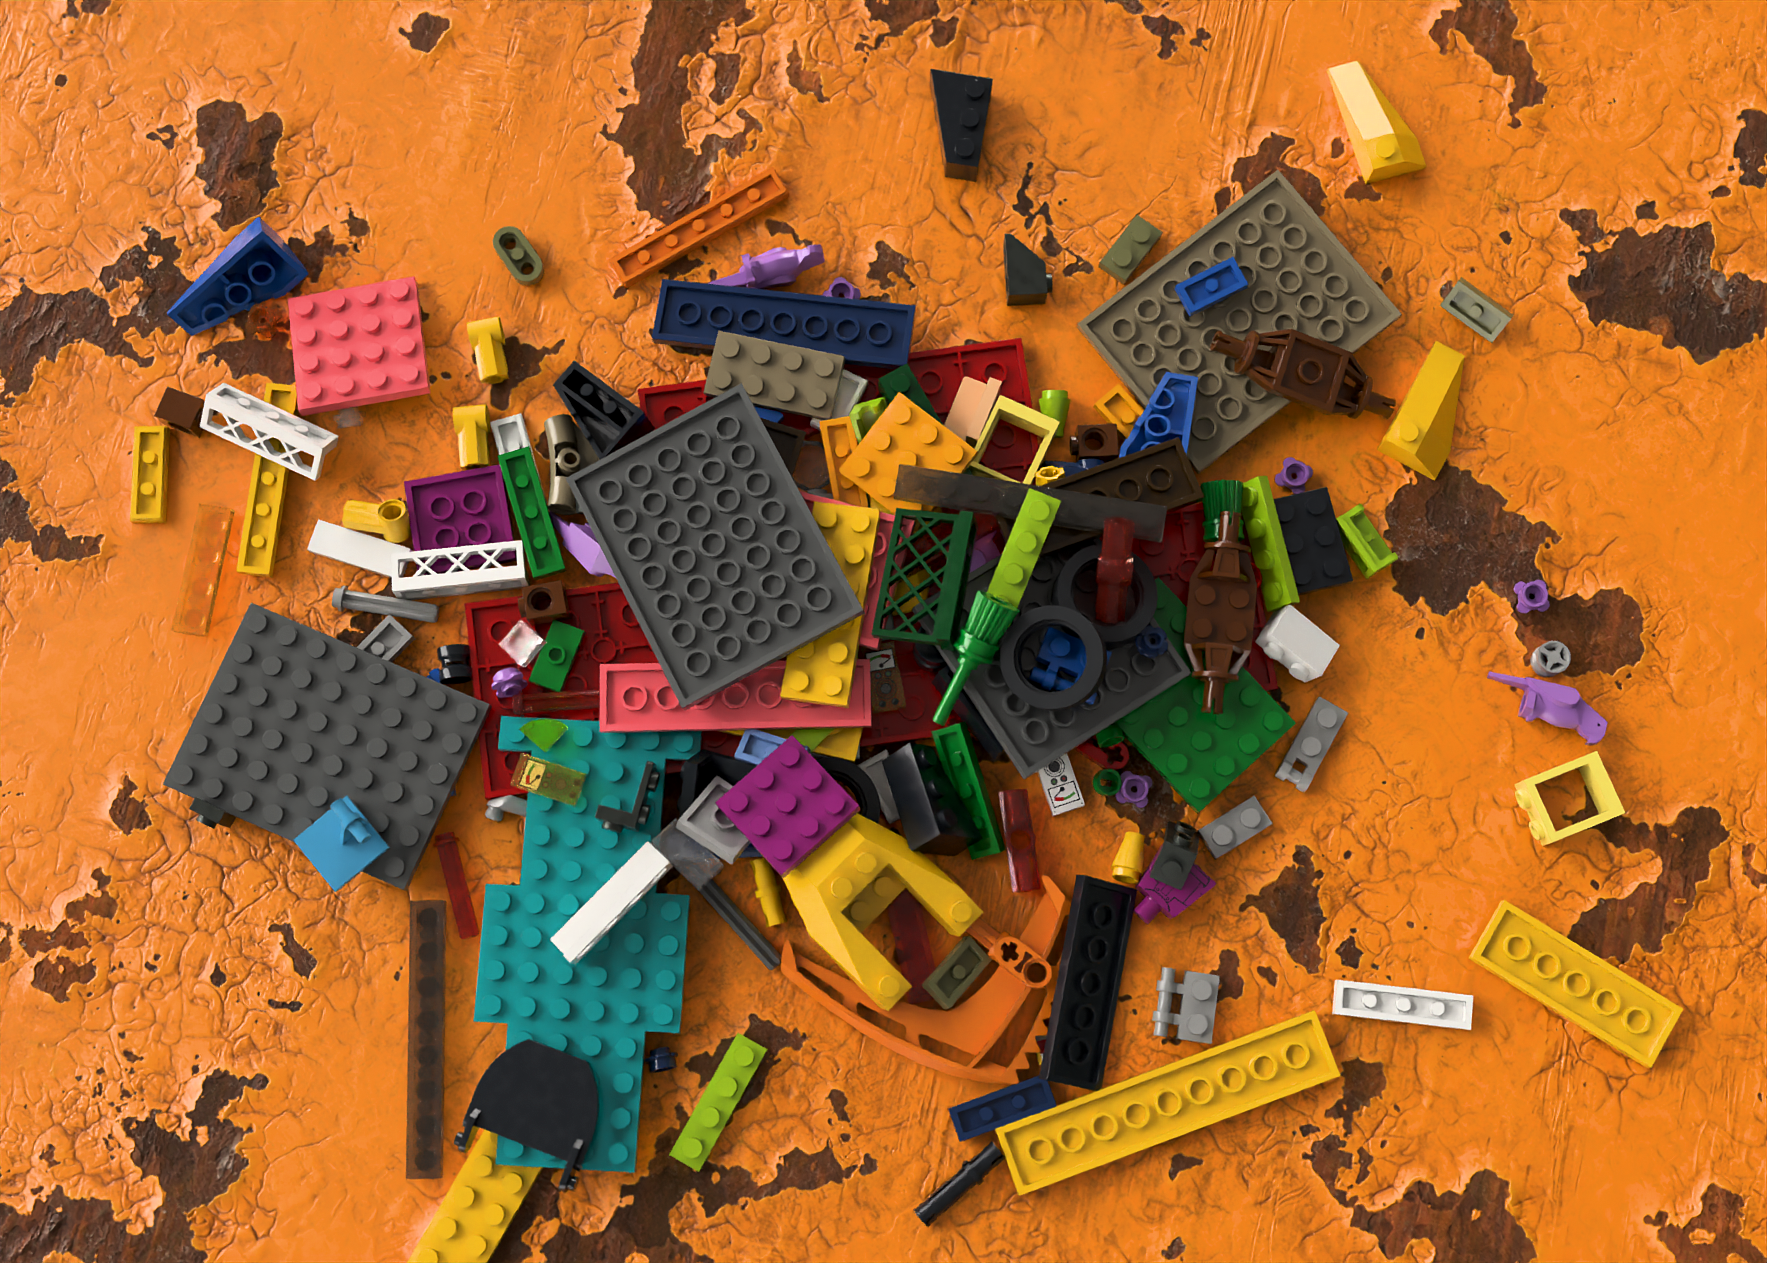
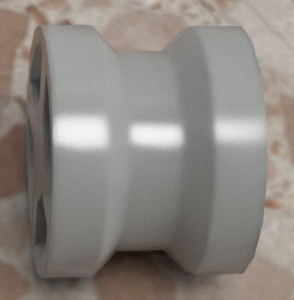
M1558 641L1544 643L1534 650L1530 658L1533 671L1542 677H1553L1563 672L1571 661L1568 648Z

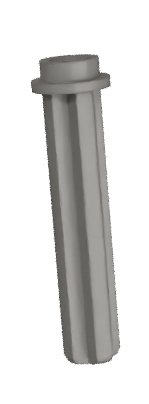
M344 585L341 588H335L332 597V606L338 608L340 612H343L346 608L383 615L390 614L395 617L431 623L437 622L439 617V607L435 604L350 591Z

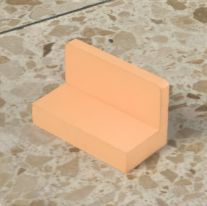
M964 377L944 426L975 448L995 406L1002 381L990 377L988 383L985 384L975 379Z

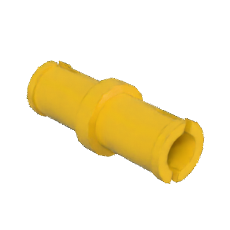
M765 858L750 861L758 891H755L756 898H760L766 927L787 922L779 892H782L781 885L777 886L773 867Z

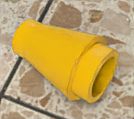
M1136 832L1125 833L1124 840L1110 867L1113 871V879L1127 884H1137L1139 878L1144 875V835Z

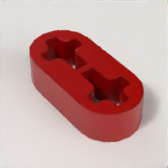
M1094 735L1093 737H1091V739H1092L1093 741H1095L1096 743H1098V742H1097V739H1096V735ZM1087 742L1084 746L1080 744L1074 748L1103 769L1119 771L1127 764L1129 759V751L1122 742L1105 748L1108 751H1113L1114 748L1120 751L1118 756L1122 759L1121 763L1115 761L1113 764H1109L1107 762L1108 755L1100 750L1101 747L1099 745L1095 747Z

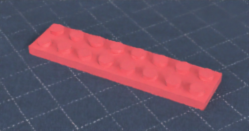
M857 659L849 708L782 699L780 694L786 661H776L687 710L682 709L659 663L600 664V732L871 728L870 659Z

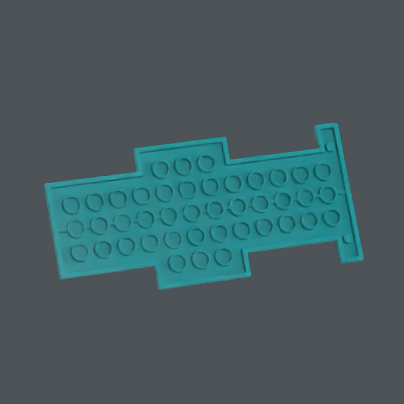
M501 716L498 749L500 751L531 753V760L548 766L539 791L528 789L520 886L486 884L473 1021L507 1023L505 1051L524 1040L531 1039L588 1061L598 1087L599 1116L596 1131L581 1170L635 1173L646 1031L681 1033L690 895L657 893V882L576 965L570 963L550 939L647 841L660 852L667 760L686 761L701 751L702 731L601 733L600 721ZM647 761L654 762L657 766L656 772L660 773V779L656 791H650L646 804L651 805L646 825L640 824L638 832L626 828L622 829V833L603 829V822L595 818L598 805L632 813ZM547 772H552L553 777L551 779L546 778ZM576 779L581 781V785L578 787L574 785ZM557 780H566L567 787L565 790L561 791L556 788ZM545 781L549 783V787L546 789L542 786ZM571 792L577 794L575 799L570 798L569 794ZM498 1135L495 1165L563 1169L566 1167L567 1161Z

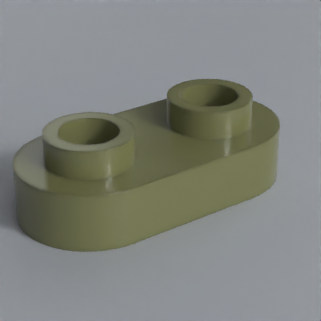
M513 226L499 229L494 235L493 246L514 279L525 286L538 283L544 275V266L524 234ZM508 243H516L515 248L511 250L506 249ZM527 267L534 268L531 274H524V269Z

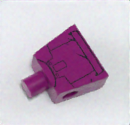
M1160 847L1135 887L1145 898L1133 912L1146 924H1149L1160 911L1167 918L1172 919L1213 888L1216 882L1195 863H1193L1181 890L1149 877L1150 871L1161 850Z

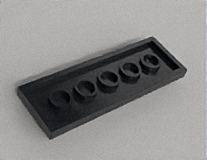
M1086 875L1076 876L1039 1079L1094 1091L1101 1090L1137 889Z

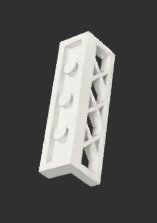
M222 383L214 388L205 397L200 428L314 481L320 478L325 455L337 446L338 435L226 383ZM214 410L223 414L228 425L222 426L212 421ZM246 424L250 426L257 438L252 440L246 437L239 425ZM274 437L280 440L286 452L280 453L274 450L269 438ZM304 451L313 455L312 467L304 464L297 452Z
M522 540L391 554L392 592L399 599L418 600L522 589L521 587L530 586L529 574L525 568V552ZM516 550L517 566L503 567L496 562L503 552ZM480 554L487 560L479 570H469L463 565L471 555ZM439 558H447L454 563L446 573L442 574L435 573L430 567ZM414 561L421 567L412 577L400 578L401 562Z
M647 841L550 940L570 963L576 965L673 865Z

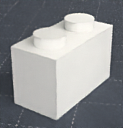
M1290 604L1273 612L1255 641L1263 648L1267 656L1278 660L1289 669V673L1294 678L1303 682L1322 676L1340 646Z

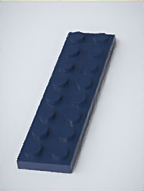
M662 279L652 340L655 344L714 350L718 331L842 355L845 356V364L898 369L909 363L916 305Z

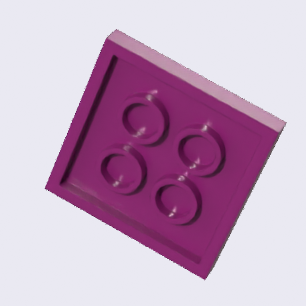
M500 464L404 481L414 551L514 541L506 485ZM516 550L503 552L496 562L503 564L517 561ZM480 554L471 555L463 565L469 570L480 568L487 560ZM439 558L430 569L437 574L446 573L454 563L447 558ZM416 564L418 571L421 567L418 564Z
M793 735L715 802L717 807L783 879L861 810L860 806Z

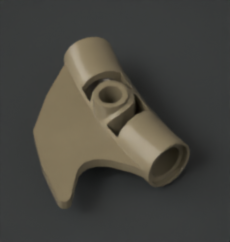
M560 414L552 416L544 422L550 458V489L547 507L556 514L573 515L576 514L575 496L566 478L600 459L581 429L573 421L572 416Z

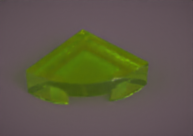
M538 719L529 721L519 730L546 753L568 727L555 719Z

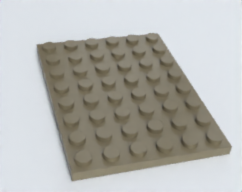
M1277 170L1077 324V328L1144 409L1147 407L1149 399L1166 372L1198 377L1187 457L1190 465L1199 474L1292 402L1267 392L1245 374H1236L1234 371L1236 359L1216 351H1211V344L1216 343L1212 339L1217 331H1222V333L1244 341L1251 331L1266 333L1294 329L1354 354L1398 320L1402 314L1282 173ZM1234 257L1248 282V287L1189 317L1175 291V285ZM1258 345L1257 349L1269 351L1273 346Z

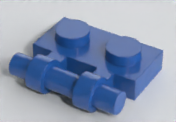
M1048 627L1035 659L1047 665L1046 671L1033 667L1029 680L1039 683L1040 688L1047 691L1054 689L1059 692L1074 685L1083 674L1086 666L1087 654L1083 641ZM1107 651V665L1112 654L1110 651ZM1058 670L1076 677L1074 683L1058 677ZM1095 692L1087 701H1085V703L1092 705L1095 701L1097 692Z

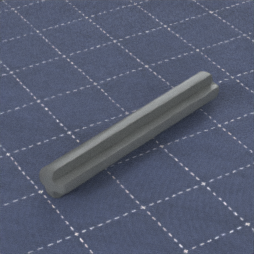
M697 862L689 865L683 872L685 877L769 970L775 969L781 963V955Z

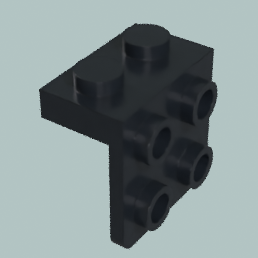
M705 749L693 755L683 763L680 771L683 785L682 793L677 802V809L680 811L679 819L716 775L734 786L757 765Z

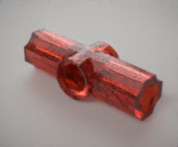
M1112 516L1104 518L1101 553L1098 554L1096 584H1098V593L1096 596L1095 617L1105 623L1125 621L1128 586H1131L1133 573L1131 550L1134 535V520L1125 517Z
M1012 789L998 792L1012 893L1041 890L1035 848L1036 837L1032 827L1027 789ZM1016 832L1025 834L1029 841L1028 847L1025 849L1014 848L1010 841L1012 834Z

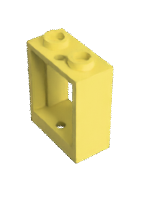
M1000 395L974 448L979 454L968 466L972 473V480L982 485L993 484L999 487L1000 492L1008 497L1028 491L1035 479V472L1039 471L1057 433L1060 421ZM1000 419L1044 438L1023 483L979 464Z
M1597 751L1514 784L1517 789L1515 791L1516 800L1523 810L1526 809L1531 820L1529 822L1530 831L1537 841L1540 840L1542 846L1625 813ZM1578 768L1599 814L1556 831L1535 785Z

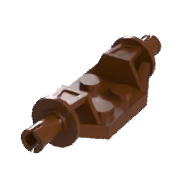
M1294 329L1266 333L1251 331L1244 341L1222 333V331H1217L1212 339L1216 343L1211 344V351H1216L1236 359L1235 373L1239 375L1245 374L1269 393L1326 415H1347L1352 419H1356L1363 410L1380 415L1385 419L1390 418L1394 411L1393 408H1390V405L1394 407L1396 400L1372 392V377L1364 373L1353 354L1345 349ZM1258 345L1273 346L1269 351L1257 349ZM1346 375L1356 383L1354 387L1344 382Z
M1230 511L1220 512L1218 541L1204 544V551L1206 552L1191 575L1188 587L1183 647L1193 668L1191 677L1204 682L1201 712L1209 714L1211 712L1212 700H1214L1213 714H1223L1225 685L1239 682L1237 674L1252 648L1257 582L1248 556L1251 554V548L1238 543L1242 514L1233 512V515H1231V526H1229ZM1214 554H1216L1213 570L1210 571ZM1202 651H1205L1206 671L1203 668Z

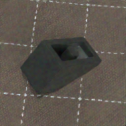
M1005 234L1003 253L1007 306L1045 304L1047 293H1052L1053 289L1052 274H1046V265L1041 258L1015 236Z

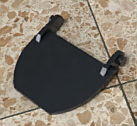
M531 1039L524 1040L507 1049L494 1060L481 1077L463 1120L464 1132L459 1131L457 1133L454 1145L458 1146L459 1152L466 1154L470 1150L480 1127L567 1161L558 1190L564 1193L568 1190L575 1191L579 1182V1178L575 1177L576 1171L580 1172L596 1131L599 1116L598 1087L589 1062Z

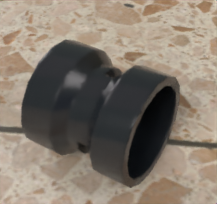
M451 644L437 649V658L442 664V669L439 671V679L442 684H461L472 681V668L468 663L470 658L469 645Z

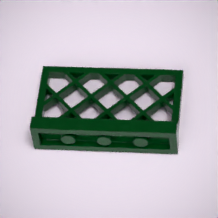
M896 508L871 634L873 638L938 645L941 650L955 651L953 644L958 637L978 530V522L974 512L960 511V514L957 515ZM903 518L918 520L923 528L909 538H906L901 531ZM941 523L953 524L952 534L941 542L931 531ZM928 533L936 545L920 556L912 544ZM901 537L903 542L899 544V540ZM949 545V550L947 552L945 547ZM908 547L917 559L901 570L895 563L896 555ZM941 551L947 558L946 566L933 573L925 562ZM922 565L930 577L914 588L906 575ZM894 569L897 571L895 575H893ZM941 577H943V582H942V584H941L940 581L938 580V579H940ZM903 579L911 591L894 602L889 595L890 586ZM935 582L941 590L940 597L927 605L919 593ZM913 597H916L924 609L908 620L899 607ZM888 600L891 603V605L886 608ZM937 608V613L935 616L932 611ZM896 610L904 623L895 630L882 629L884 618ZM929 614L935 622L933 634H919L913 625ZM909 628L912 631V633L904 631H906Z

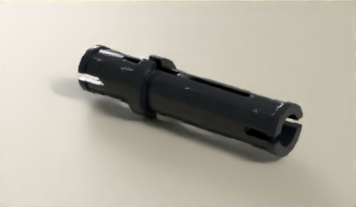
M991 1141L970 1161L965 1160L961 1164L963 1167L931 1194L928 1199L915 1208L914 1212L929 1227L976 1184H982L984 1182L983 1178L994 1167L1006 1159L1005 1156Z

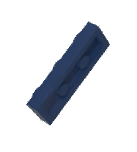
M1038 1075L1018 1084L948 1108L958 1139L962 1142L1051 1109L1057 1105L1048 1081L1039 1079Z

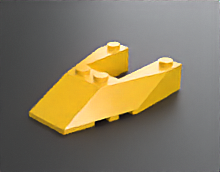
M858 813L783 879L790 892V897L803 919L809 936L879 1008L887 1011L894 1006L912 985L861 934L882 911L906 888L949 934L961 936L983 913L974 901L924 854L911 851L906 838Z

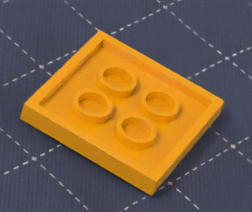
M898 392L839 469V472L893 514L896 513V508L934 512L979 453L906 396ZM914 520L916 523L914 530L918 531L922 525L918 520Z

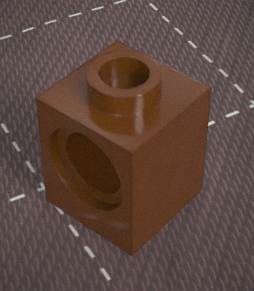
M167 386L154 416L166 426L200 438L203 430H205L200 428L205 401Z
M1117 423L1077 425L1075 436H1070V454L1076 455V462L1083 459H1099L1107 463L1117 459L1119 456ZM1095 439L1100 442L1102 448L1096 451L1087 448L1085 441Z
M561 580L521 587L523 597L518 598L520 615L522 618L526 617L531 626L551 623L553 619L557 621L571 619L566 587ZM539 598H551V604L546 610L538 611L535 609V604Z

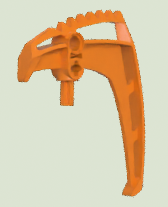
M1044 874L1041 876V882L1046 893L1019 939L1013 937L1005 930L1002 934L978 917L965 932L989 950L986 955L997 962L999 967L982 988L969 999L949 1011L919 1007L899 1000L889 1011L879 1008L856 983L795 953L789 941H786L783 946L781 973L832 1013L863 1034L919 1064L952 1076L979 1082L1018 1084L1019 1080L1016 1070L1030 1068L1025 1052H1040L1035 1037L1047 1035L1048 1029L1043 1020L1049 1019L1051 1015V1002L1054 999L1061 956L1056 965H1050L1046 959L1053 947L1064 917L1069 916L1071 903L1055 883ZM1011 943L1016 946L1014 953L1018 957L1015 961L1010 958L1006 962L1001 958L1003 951L1000 947L1003 944L1008 947ZM1032 964H1039L1045 969V978L1040 983L1031 982L1027 977V969ZM802 967L841 992L844 996V1001L838 1003L803 976L798 969ZM1044 987L1047 994L1026 1041L1009 1067L1006 1068L983 1059L982 1057L1000 1037L1031 989ZM861 1003L883 1016L905 1025V1040L880 1029L858 1016L857 1004ZM919 1034L926 1035L974 1054L976 1057L967 1066L961 1065L920 1048L918 1036Z

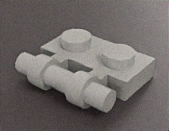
M1162 967L1161 980H1157L1156 991H1159L1157 1011H1153L1152 1021L1155 1022L1154 1035L1167 1037L1168 1026L1172 1024L1178 1025L1176 1039L1212 1044L1220 976L1184 971L1183 984L1174 982L1176 969ZM1172 994L1181 995L1179 1014L1170 1013Z

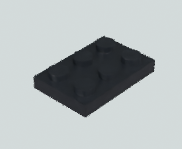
M1327 487L1273 499L1298 595L1350 584L1353 578Z

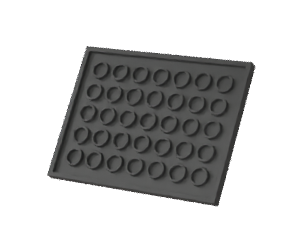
M742 383L566 478L668 682L684 710L693 707L865 614Z
M250 603L163 785L192 798L198 797L231 815L293 842L297 836L331 809L330 806L336 800L349 796L390 847L362 872L407 891L492 706L261 606Z

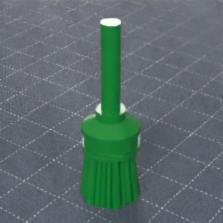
M1216 480L1200 484L1204 495L1202 501L1205 521L1202 522V528H1204L1203 542L1218 541L1220 512L1230 511L1229 526H1231V515H1233V512L1241 513L1243 482ZM1241 518L1238 543L1245 539L1242 530L1244 521Z
M977 591L965 627L961 628L960 635L953 644L960 653L957 660L960 664L932 718L937 724L945 725L972 669L977 670L979 664H992L993 656L1000 648L998 642L1019 612V609L1009 602L990 593Z

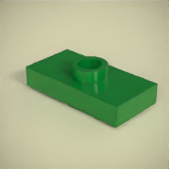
M553 619L529 682L561 694L586 632Z

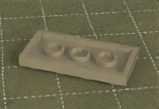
M718 331L703 393L705 396L715 398L742 383L754 406L820 420H830L833 416L846 359L842 355Z

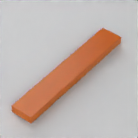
M771 167L608 259L609 263L625 289L788 198L790 196L789 191L774 167Z

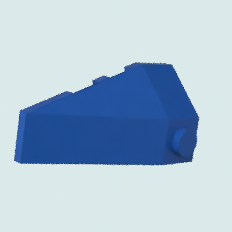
M257 217L230 242L169 309L167 315L192 336L227 321L228 317L243 310L250 311L256 308L257 304L273 297L277 299L286 295L309 273L285 241L266 222Z
M1171 372L1164 374L1141 417L1139 416L1130 435L1123 442L1119 458L1179 437L1187 455L1198 377Z

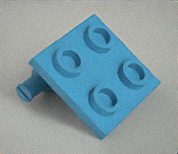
M349 796L336 800L330 806L331 809L294 839V842L335 892H338L390 848Z

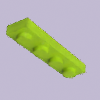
M1257 476L1243 483L1241 511L1254 562L1262 574L1261 589L1267 612H1274L1289 604H1297L1300 602L1268 477Z
M1028 489L987 593L999 597L1018 608L1061 500L1034 489Z
M737 1033L672 1148L670 1156L700 1172L768 1049Z

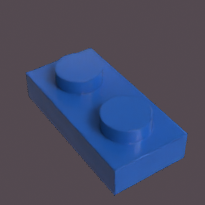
M1231 257L1175 285V291L1190 317L1246 289L1248 282L1234 257Z

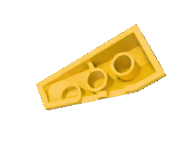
M1359 61L1328 68L1327 73L1365 184L1425 169L1426 163L1417 137Z
M1435 341L1377 448L1378 451L1432 480L1437 478L1451 451L1465 355Z

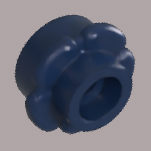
M1147 625L1136 637V647L1143 656L1156 658L1158 654L1162 655L1168 649L1167 634L1160 627L1153 628V626ZM1151 638L1154 639L1155 644H1151L1149 640Z
M669 1047L657 1048L649 1051L650 1057L644 1061L648 1064L650 1073L663 1072L677 1067L675 1057L678 1054L676 1052L670 1053Z

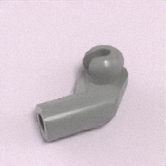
M513 795L491 799L486 805L488 809L485 812V816L490 820L501 821L504 812H511L526 817L527 800Z

